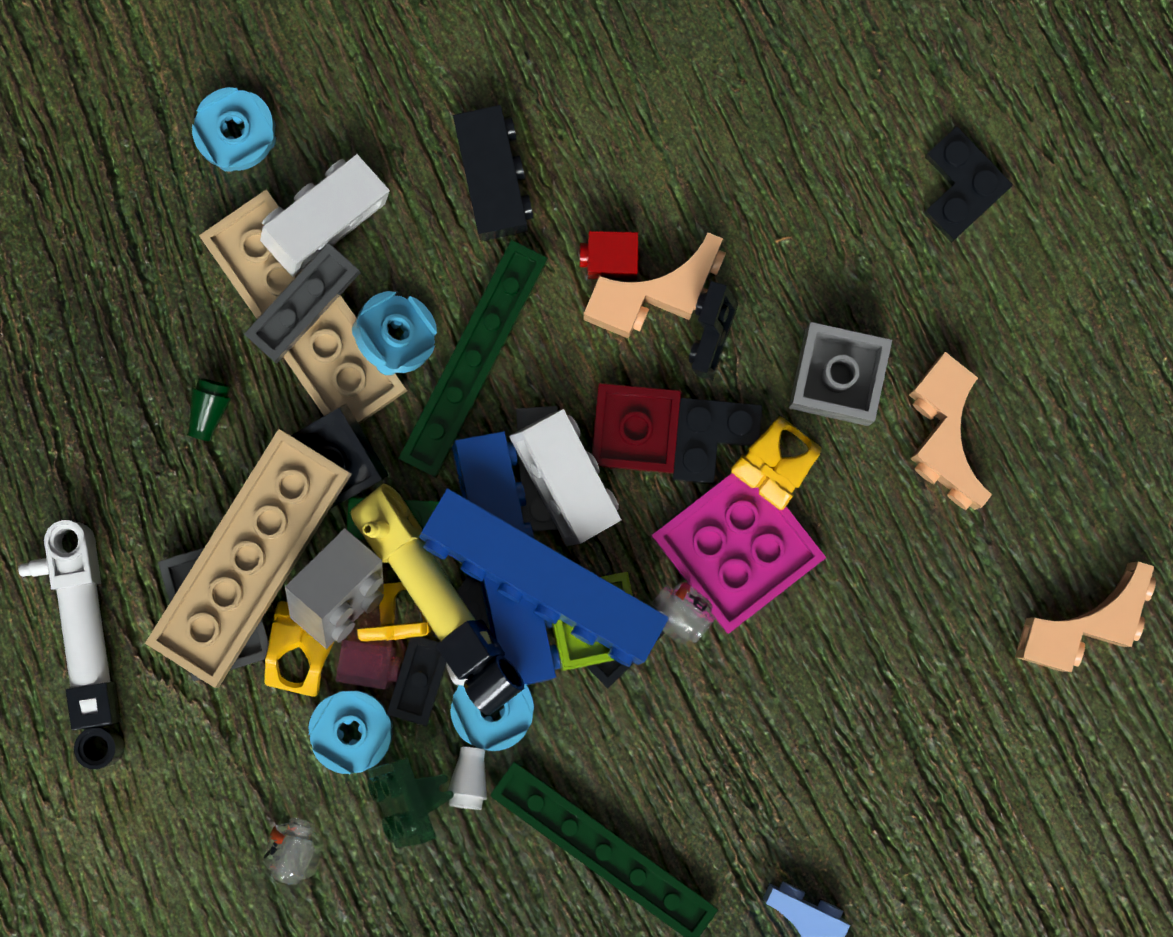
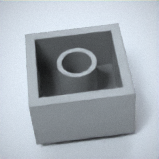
M810 322L805 329L788 408L865 426L871 425L876 419L892 340Z
M344 528L285 586L290 618L325 649L335 640L338 643L343 641L355 626L354 621L364 611L366 613L372 612L384 597L382 560Z

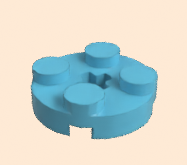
M230 87L222 88L204 98L196 110L198 113L195 117L194 125H192L195 145L206 160L224 171H241L257 165L268 155L276 143L273 115L266 103L252 92L249 93L245 90ZM234 120L236 124L244 122L245 128L241 130L242 135L239 138L235 139L233 136L226 138L223 133L228 130L226 124L228 121Z
M386 291L373 296L365 303L352 326V334L363 356L376 366L380 373L391 376L395 373L411 372L425 363L435 348L434 336L437 334V327L433 315L421 301L412 296L406 299L402 296H395L397 292ZM390 324L394 329L400 327L404 333L400 337L401 340H396L389 335L387 325Z
M459 685L453 695L450 711L451 719L457 733L469 744L489 751L504 750L518 743L532 724L534 712L533 696L529 687L525 685L524 689L505 703V708L499 711L501 719L494 721L491 716L484 717L481 711L469 699L464 686Z
M359 690L341 691L325 698L314 710L308 726L310 743L315 757L326 768L341 774L361 773L377 765L387 754L393 738V721L391 716L387 715L385 706L373 695ZM354 720L360 724L358 731L362 736L359 741L352 739L348 744L342 740L344 732L340 730V726L342 723L350 725Z

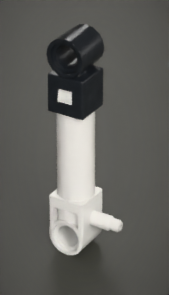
M61 520L52 524L45 534L44 546L47 558L31 560L29 563L20 564L18 572L22 577H36L49 574L51 590L57 591L70 688L65 689L70 726L73 731L84 729L74 743V754L76 760L83 767L98 770L114 765L121 759L124 753L125 742L119 731L109 726L120 723L121 717L116 682L110 681L97 584H101L96 540L93 531L87 525L71 520ZM73 530L77 534L78 545L72 552L67 553L63 549L62 539L67 532ZM96 736L104 738L108 745V752L103 759L96 757L91 750V743Z

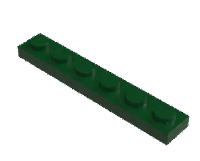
M513 240L510 241L398 458L399 460L437 478L548 262L547 257Z
M516 761L512 763L490 794V797L683 937H700L718 912V907Z

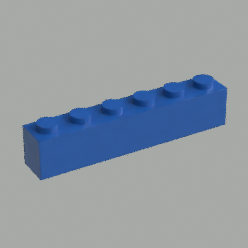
M505 431L455 440L452 450L462 497L534 538L530 522L524 523L521 507L526 506L525 492L522 482H515L512 466H517V454L512 441H506ZM484 577L483 581H480L489 629L505 652L503 657L509 660L517 669L523 679L524 686L556 678L555 670L560 669L559 653L555 644L549 645L546 629L552 627V623L534 612L537 606L523 598L518 603L505 597L497 591L500 586L499 584Z
M448 488L419 536L420 539L426 542L423 548L444 560L449 555L463 563L460 569L469 576L479 581H483L484 577L491 579L500 585L497 591L505 597L518 603L523 598L537 606L534 612L538 616L553 624L561 620L573 627L571 632L573 636L592 646L595 641L610 649L608 656L627 667H630L632 662L640 665L646 661L669 617Z

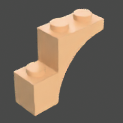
M708 232L701 246L687 262L673 272L653 280L620 282L599 276L585 309L584 320L628 339L633 329L639 332L642 329L649 309L643 306L644 302L690 320L693 311L696 310V304L701 292L708 291L707 288H704L709 273L717 275L726 255V252L719 250L723 238Z
M945 352L935 361L909 394L915 400L913 406L918 412L930 420H933L934 417L940 420L910 459L917 464L915 471L925 480L932 484H935L938 480L950 491L947 496L955 504L965 510L969 507L976 510L982 508L992 494L976 478L966 460L961 441V416L966 398L978 377Z
M1142 562L1128 563L1114 591L1097 607L1078 617L1061 621L1043 620L1035 617L1026 618L1015 658L1061 672L1072 673L1073 666L1078 667L1084 655L1085 643L1081 642L1082 635L1121 647H1132L1133 641L1140 639L1144 629L1145 618L1141 617L1144 602L1151 599L1155 590L1156 578L1152 577L1154 566Z

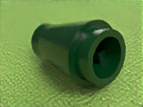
M198 378L196 387L192 386L188 436L204 441L212 440L213 433L232 397L228 396L230 386L217 381Z

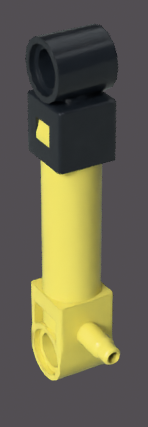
M387 484L379 486L351 509L352 520L374 553L382 560V563H389L439 638L440 642L436 647L457 679H467L464 682V688L469 699L481 712L491 715L524 689L523 679L514 665L503 657L505 652L483 620H475L433 555L423 548L425 541L419 538L423 529L411 513L406 502L391 486Z

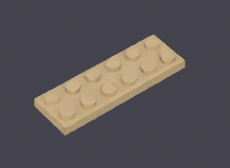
M267 189L199 235L256 319L265 312L302 272L301 270L292 277L260 241L264 226L262 224L263 220L279 207ZM340 295L283 358L324 416L347 403L358 424H360L407 392L396 374L390 376L380 373L376 366L363 356L352 334V326L357 318Z
M278 429L145 644L212 687L219 688L352 473L283 430Z

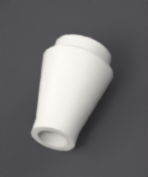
M460 747V755L446 795L450 796L449 806L475 810L482 809L483 800H487L484 749Z

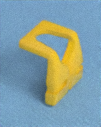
M779 416L767 431L748 448L749 452L746 456L742 455L731 467V472L750 488L759 487V495L777 509L783 510L794 496L792 493L795 488L800 487L810 468L820 456L822 448L785 418ZM787 430L797 436L806 444L808 451L794 457H782L780 450L781 432Z
M402 582L383 584L384 597L379 604L381 625L357 629L358 639L366 642L421 637L428 635L432 630L422 612L423 621L394 624L396 597L401 591L406 590Z
M280 601L274 614V621L276 622L272 623L269 646L265 657L264 683L270 687L316 697L320 691L321 671L334 642L325 649L290 618L288 603ZM300 647L308 659L310 668L303 682L294 683L287 681L281 676L278 660L290 650Z

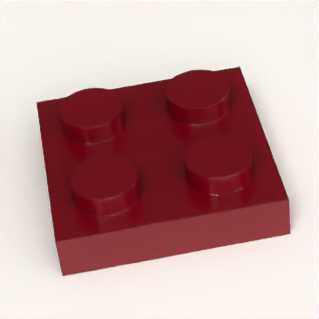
M599 383L592 455L596 459L598 466L602 468L673 474L681 391Z

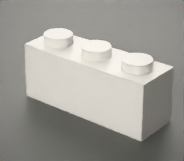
M358 154L347 162L344 159L338 160L326 171V178L316 186L313 183L307 184L295 195V202L285 210L281 207L276 208L263 220L262 224L264 226L260 241L292 277L303 270L328 242L333 246L385 205L390 190Z
M562 409L550 413L515 432L509 438L566 546L585 542L621 521V518L617 512L619 505L614 494L609 489H605L598 476L600 469L596 459L591 453L585 451L579 439L580 429L576 421Z

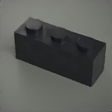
M501 105L453 115L480 242L528 232L526 220L534 219L529 194L520 195L518 181L525 179L520 155L512 157L509 141L517 140L512 116L504 117Z

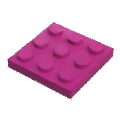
M732 473L651 535L686 582L692 586L696 595L707 602V609L727 634L826 558L787 507L783 510L777 509L759 495V487L750 488Z

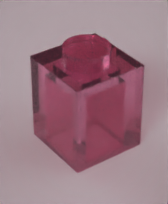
M342 640L336 682L389 689L390 681L397 682L401 657L395 656L396 647Z

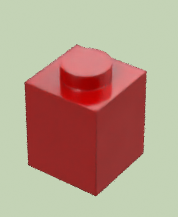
M589 231L588 243H580V267L588 268V279H599V276L613 280H637L638 232Z

